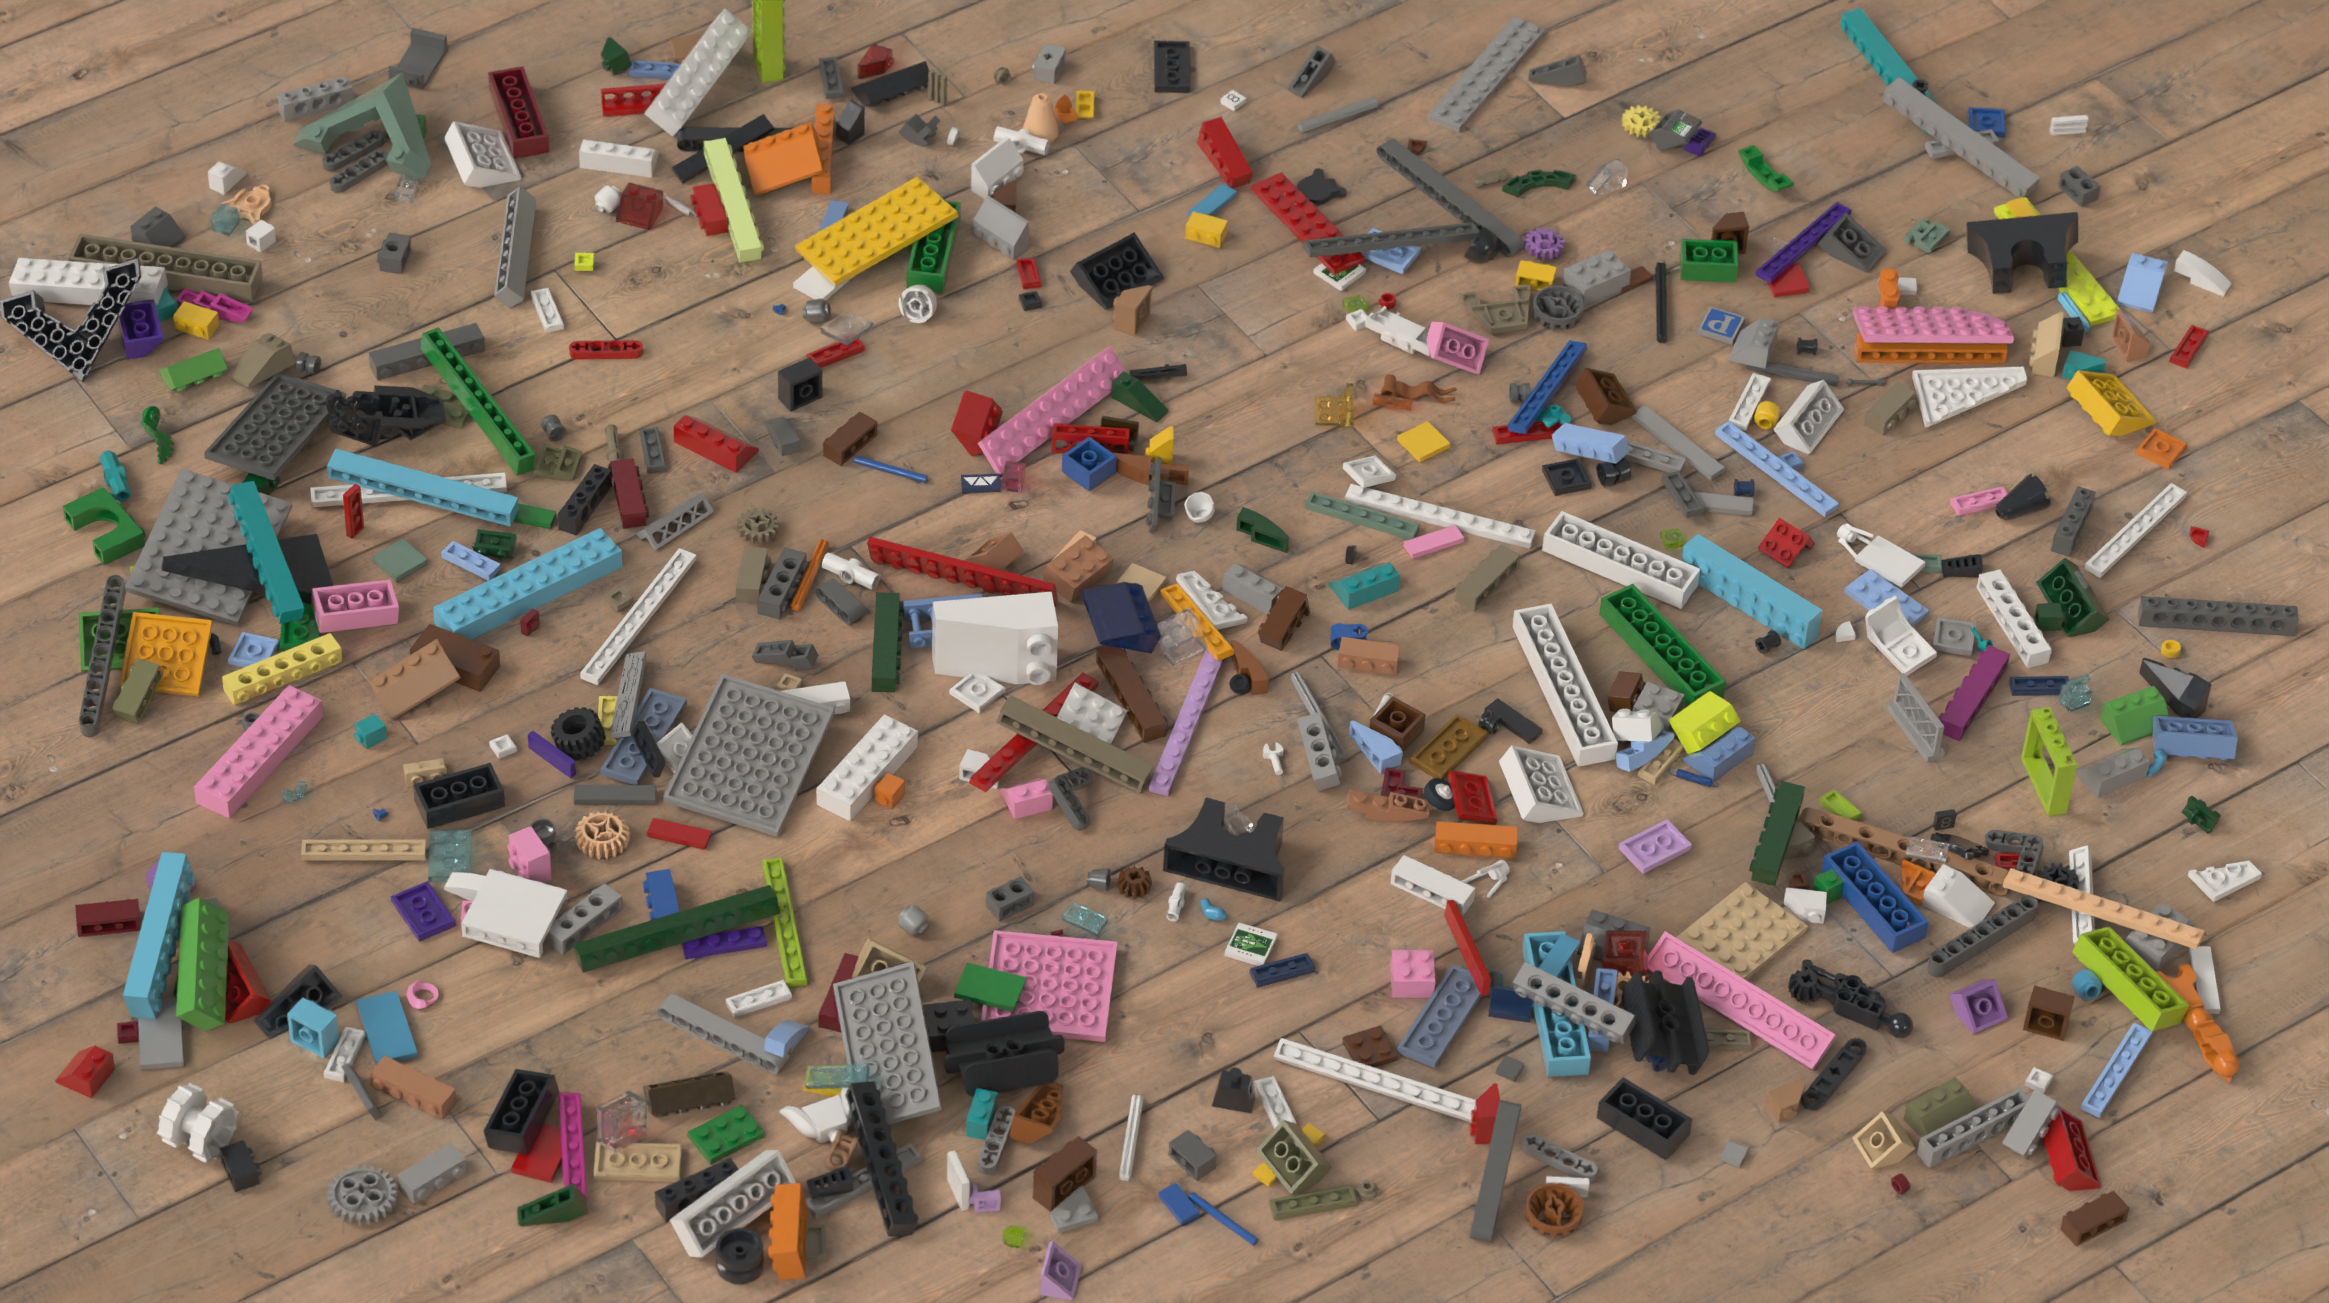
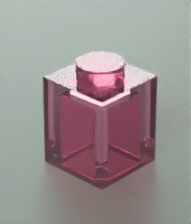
M1006 461L1002 477V490L1021 493L1025 479V463Z

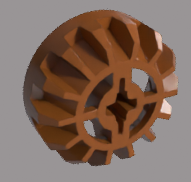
M1559 1183L1543 1184L1533 1189L1528 1195L1525 1218L1530 1222L1529 1226L1533 1230L1539 1229V1234L1542 1236L1548 1232L1551 1233V1238H1556L1557 1233H1560L1562 1237H1566L1569 1232L1577 1231L1578 1225L1582 1223L1584 1212L1583 1200L1569 1186ZM1545 1209L1544 1217H1538L1540 1212ZM1563 1219H1568L1567 1224L1561 1226Z

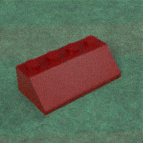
M684 415L673 426L674 443L735 473L759 451V448L696 417Z
M228 939L225 1020L231 1024L259 1015L272 1000L242 945Z
M2060 1106L2058 1108L2060 1109L2058 1116L2055 1120H2051L2047 1126L2049 1130L2044 1137L2043 1143L2049 1155L2048 1162L2054 1172L2053 1179L2058 1186H2062L2068 1191L2099 1189L2102 1186L2083 1123Z

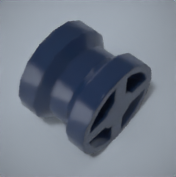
M1645 1055L1646 1060L1652 1063L1654 1071L1660 1072L1667 1068L1664 1057Z

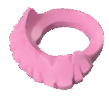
M417 980L407 989L409 1004L416 1010L426 1008L434 1004L438 999V990L430 983H421ZM420 990H429L433 993L434 997L426 1001L417 998L415 993Z

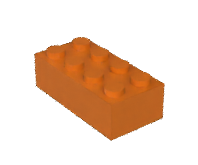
M801 1183L775 1185V1194L771 1195L774 1211L770 1212L773 1228L769 1229L772 1245L768 1246L769 1258L773 1259V1271L777 1272L779 1280L805 1278L809 1208Z

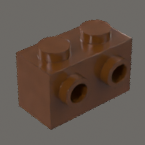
M1619 671L1607 695L1610 711L1618 712L1621 709L1633 711V706L1646 685L1643 682L1642 673Z

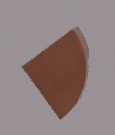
M1409 139L1407 149L1415 155L1420 154L1426 149L1427 141Z
M1803 871L1794 874L1788 888L1809 890V883Z

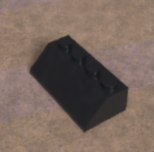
M923 61L851 87V91L864 106L870 104L873 107L881 104L880 100L886 98L887 101L897 98L896 94L901 92L904 96L912 93V89L918 87V90L928 87V73L930 70L927 62Z

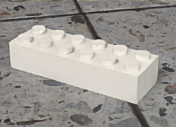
M884 714L817 787V805L851 821L875 795V784L881 781L887 773L893 775L918 747V731Z
M765 1150L670 1219V1222L689 1257H703L716 1248V1242L723 1233L731 1229L743 1228L772 1207L771 1195L775 1194V1185L793 1184L796 1181L780 1151Z

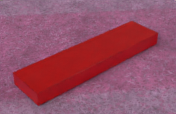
M1534 422L1526 434L1508 431V425L1493 426L1492 433L1496 444L1553 439L1552 434L1563 424L1557 422L1548 428L1543 422Z

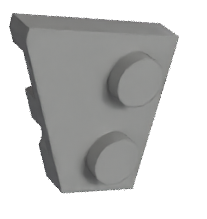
M1081 1186L1050 1212V1219L1057 1233H1062L1098 1222V1215L1084 1187Z

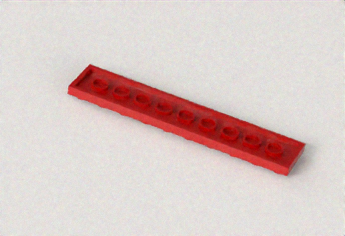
M870 536L867 541L870 558L878 565L886 563L898 570L906 568L914 574L925 573L933 579L941 577L952 584L960 582L972 589L980 587L988 593L999 592L1003 596L1052 592L1054 607L1058 603L1056 586L1053 583Z

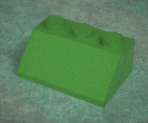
M220 348L162 368L158 372L170 390L176 388L177 391L188 388L187 384L191 382L197 385L205 382V377L210 375L212 379L223 375L222 371L226 370L227 366Z
M2155 686L2103 703L2100 720L2122 746L2153 735V716L2169 717L2165 699Z

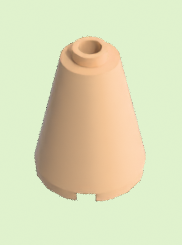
M1040 93L1032 99L1023 129L1030 131L1032 136L1049 140L1051 143L1058 137L1059 128L1050 97Z

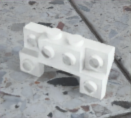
M1384 306L1376 313L1371 312L1366 318L1365 327L1380 333L1381 340L1411 354L1417 350L1427 356L1431 355L1427 343L1428 333L1425 334V328L1400 317L1399 312L1397 314L1391 313Z

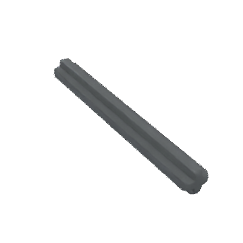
M1768 362L1766 368L1746 365L1748 370L1811 382L1824 380L1827 385L1837 386L1839 381L1838 375Z

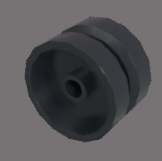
M735 1228L726 1231L719 1237L716 1242V1269L719 1276L725 1281L733 1284H746L753 1282L761 1275L764 1267V1249L762 1239L757 1233L746 1228Z

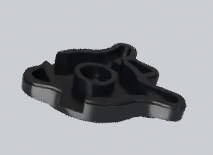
M1316 168L1311 176L1301 179L1297 185V188L1308 200L1317 202V205L1324 204L1333 198H1343L1347 194L1345 188L1336 185L1335 179H1325L1324 171L1320 168Z
M1936 832L1930 838L1931 841L1939 844V847L1969 860H1972L1973 857L1980 858L1981 855L1987 856L1990 849L1980 844L1951 834Z

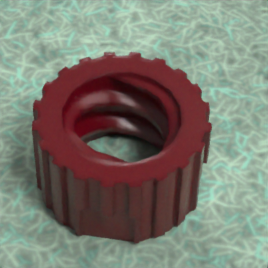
M1902 1173L1891 1178L1892 1187L1898 1194H1903L1910 1190V1183Z

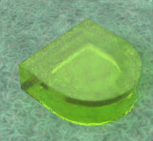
M1014 1225L1006 1227L1002 1238L1004 1244L1021 1249L1026 1235V1228Z

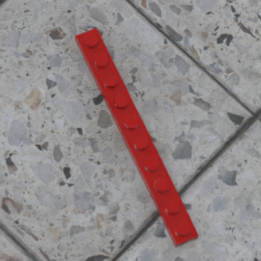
M1082 672L1042 711L1057 717L1074 683L1093 692L1098 687L1099 681ZM1017 733L970 777L969 783L987 792L1038 743Z

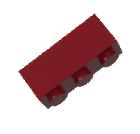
M138 899L75 905L78 937L141 930Z

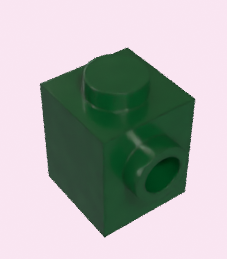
M2060 603L2037 604L2034 618L2037 628L2041 631H2061L2066 615L2065 611H2062Z

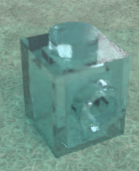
M221 204L216 212H213L211 215L212 230L230 236L240 223L238 208Z

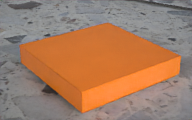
M2154 428L2138 446L2136 454L2169 470L2187 449L2188 444Z

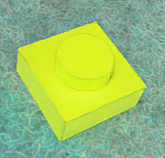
M575 253V271H593L594 253Z

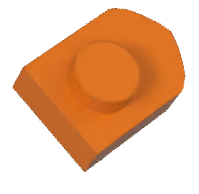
M1063 94L1058 99L1055 106V116L1059 122L1064 124L1077 121V113L1072 108L1071 100L1066 94Z

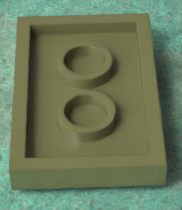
M424 385L421 391L443 400L446 416L443 424L462 429L470 414L453 392Z

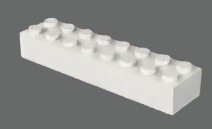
M724 9L715 18L644 114L673 137L753 31L728 10Z
M18 258L9 281V287L12 297L34 290L44 299V302L92 305L98 301L102 295L101 291L105 287L103 269L118 264ZM140 266L141 278L127 303L154 299L155 305H158L163 289H166L168 285L165 268Z
M1561 511L1544 534L1542 551L1625 586L1634 584L1642 593L1682 609L1699 583L1701 569Z

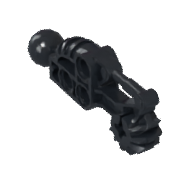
M1805 959L1802 962L1801 971L1797 970L1790 977L1788 991L1791 992L1792 998H1797L1798 1002L1804 1000L1807 1004L1809 1000L1815 1002L1816 999L1823 998L1833 1005V1010L1836 1014L1874 1030H1877L1880 1024L1886 1025L1889 1033L1895 1038H1906L1913 1031L1914 1026L1910 1016L1899 1012L1892 1016L1886 1014L1885 999L1881 996L1880 992L1874 991L1871 986L1867 987L1862 982V979L1856 975L1847 976L1842 973L1834 975L1812 965L1811 960ZM1818 976L1834 981V985L1822 981Z

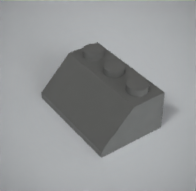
M1592 909L1585 923L1577 954L1582 955L1587 933H1592L1596 943L1594 960L1636 972L1647 948L1651 927Z

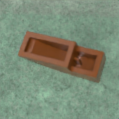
M1231 640V646L1234 649V655L1231 658L1236 673L1243 674L1248 678L1252 695L1268 693L1269 679L1260 662L1242 644L1236 640Z

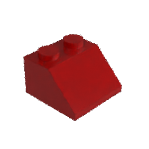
M95 1045L81 1050L57 1077L55 1082L92 1098L115 1070L113 1053Z
M1493 1083L1475 1101L1474 1110H1471L1472 1123H1469L1470 1136H1474L1475 1144H1490L1500 1102L1498 1083Z

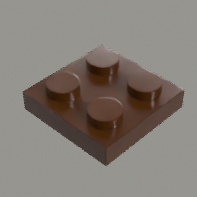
M1381 1025L1344 1036L1342 1039L1343 1045L1351 1059L1355 1062L1375 1068L1398 1061V1054Z

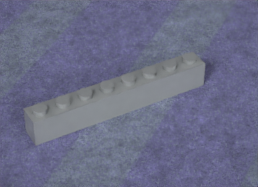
M521 186L507 195L494 293L497 299L510 308L520 304L525 297L524 291L536 209V198Z

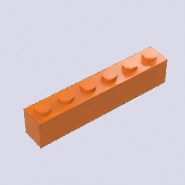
M816 104L815 130L820 139L823 173L812 176V193L830 194L834 105Z

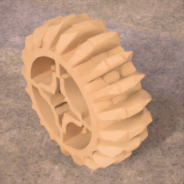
M597 811L596 814L589 813L588 817L583 816L582 821H578L575 829V842L579 850H582L584 855L589 854L590 858L597 856L598 860L601 857L608 859L609 856L615 857L617 853L622 854L623 849H627L630 840V828L626 820H623L621 815L616 816L614 812L608 814L607 811L604 813Z

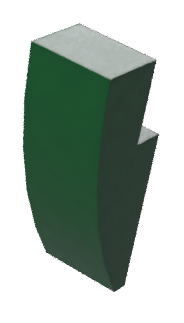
M1245 507L1241 509L1237 516V531L1251 535V541L1284 553L1288 552L1289 537L1280 527L1255 511Z

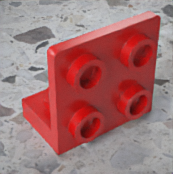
M1779 517L1758 546V550L1786 568H1789L1804 547L1811 550L1815 543L1809 535Z

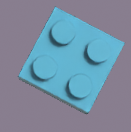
M302 998L287 1013L291 1042L322 1058H325L337 1046L339 1041L337 1015L332 1011L318 1006L313 1001Z

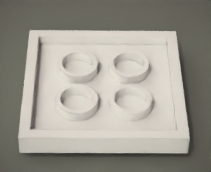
M1074 683L1057 718L1111 744L1128 710Z

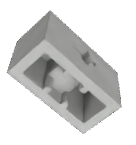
M1045 43L1043 49L1038 52L1037 61H1034L1032 64L1034 79L1054 84L1065 64L1066 48Z

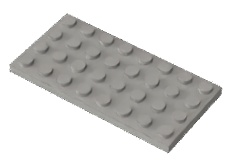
M914 962L834 983L833 987L850 1082L875 1081L876 1088L881 1094L880 1101L882 1107L886 1110V1120L889 1125L942 1110Z

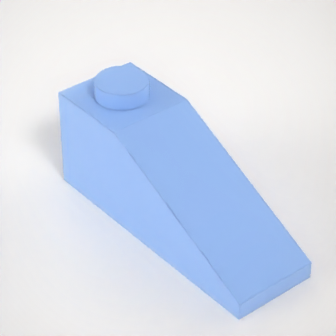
M1354 720L1350 722L1349 736L1380 774L1385 773L1386 768L1394 769L1401 766L1403 751L1391 738Z

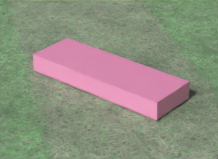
M2002 486L1951 498L1950 504L1957 515L1960 516L1995 508L1996 504L2008 493Z
M1454 525L1404 541V548L1411 558L1414 559L1464 543V536Z

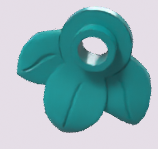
M1551 405L1541 412L1536 421H1543L1549 428L1557 422L1570 424L1571 416L1566 414L1559 405Z

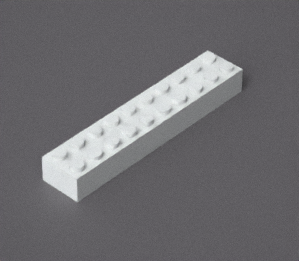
M1552 604L1515 610L1513 629L1577 766L1615 760L1617 740Z

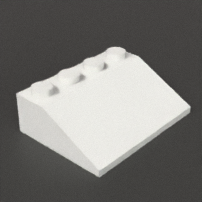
M453 121L444 139L464 185L482 188L518 181L522 178L500 130Z
M1513 745L1510 746L1499 763L1523 820L1543 823L1583 816V810L1559 755Z

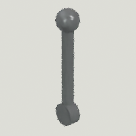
M1848 378L1846 383L1847 385L1878 384L1879 386H1884L1885 380L1883 378L1878 380H1853Z

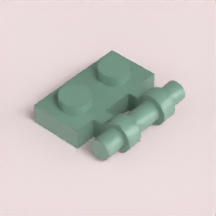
M1924 218L1915 224L1914 229H1910L1906 233L1904 241L1910 243L1915 240L1914 246L1930 254L1950 234V229L1937 222L1930 225L1929 220Z

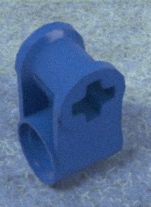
M1334 624L1331 627L1330 645L1332 648L1339 650L1342 637L1367 640L1368 628L1363 624Z

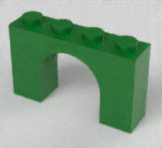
M104 487L63 505L64 519L74 531L96 521H110L117 525L111 532L92 540L94 554L103 565L145 546L144 538L146 534L143 528L137 526L134 518L126 513L123 505L118 504L114 495L109 493Z

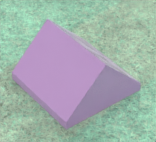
M1054 1241L1049 1242L1040 1280V1295L1072 1300L1082 1265Z

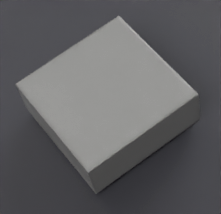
M1728 1141L1721 1154L1720 1161L1740 1168L1747 1155L1748 1148Z

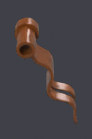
M1388 374L1385 376L1384 386L1381 389V398L1385 401H1392L1396 395H1401L1406 399L1413 400L1427 394L1439 403L1455 401L1456 398H1441L1432 390L1437 394L1445 395L1457 391V388L1442 390L1430 381H1424L1417 386H1409L1403 382L1396 381L1394 375Z

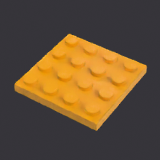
M133 612L119 682L120 689L123 682L127 681L130 675L131 666L140 658L159 664L164 673L155 692L199 697L212 631V620Z

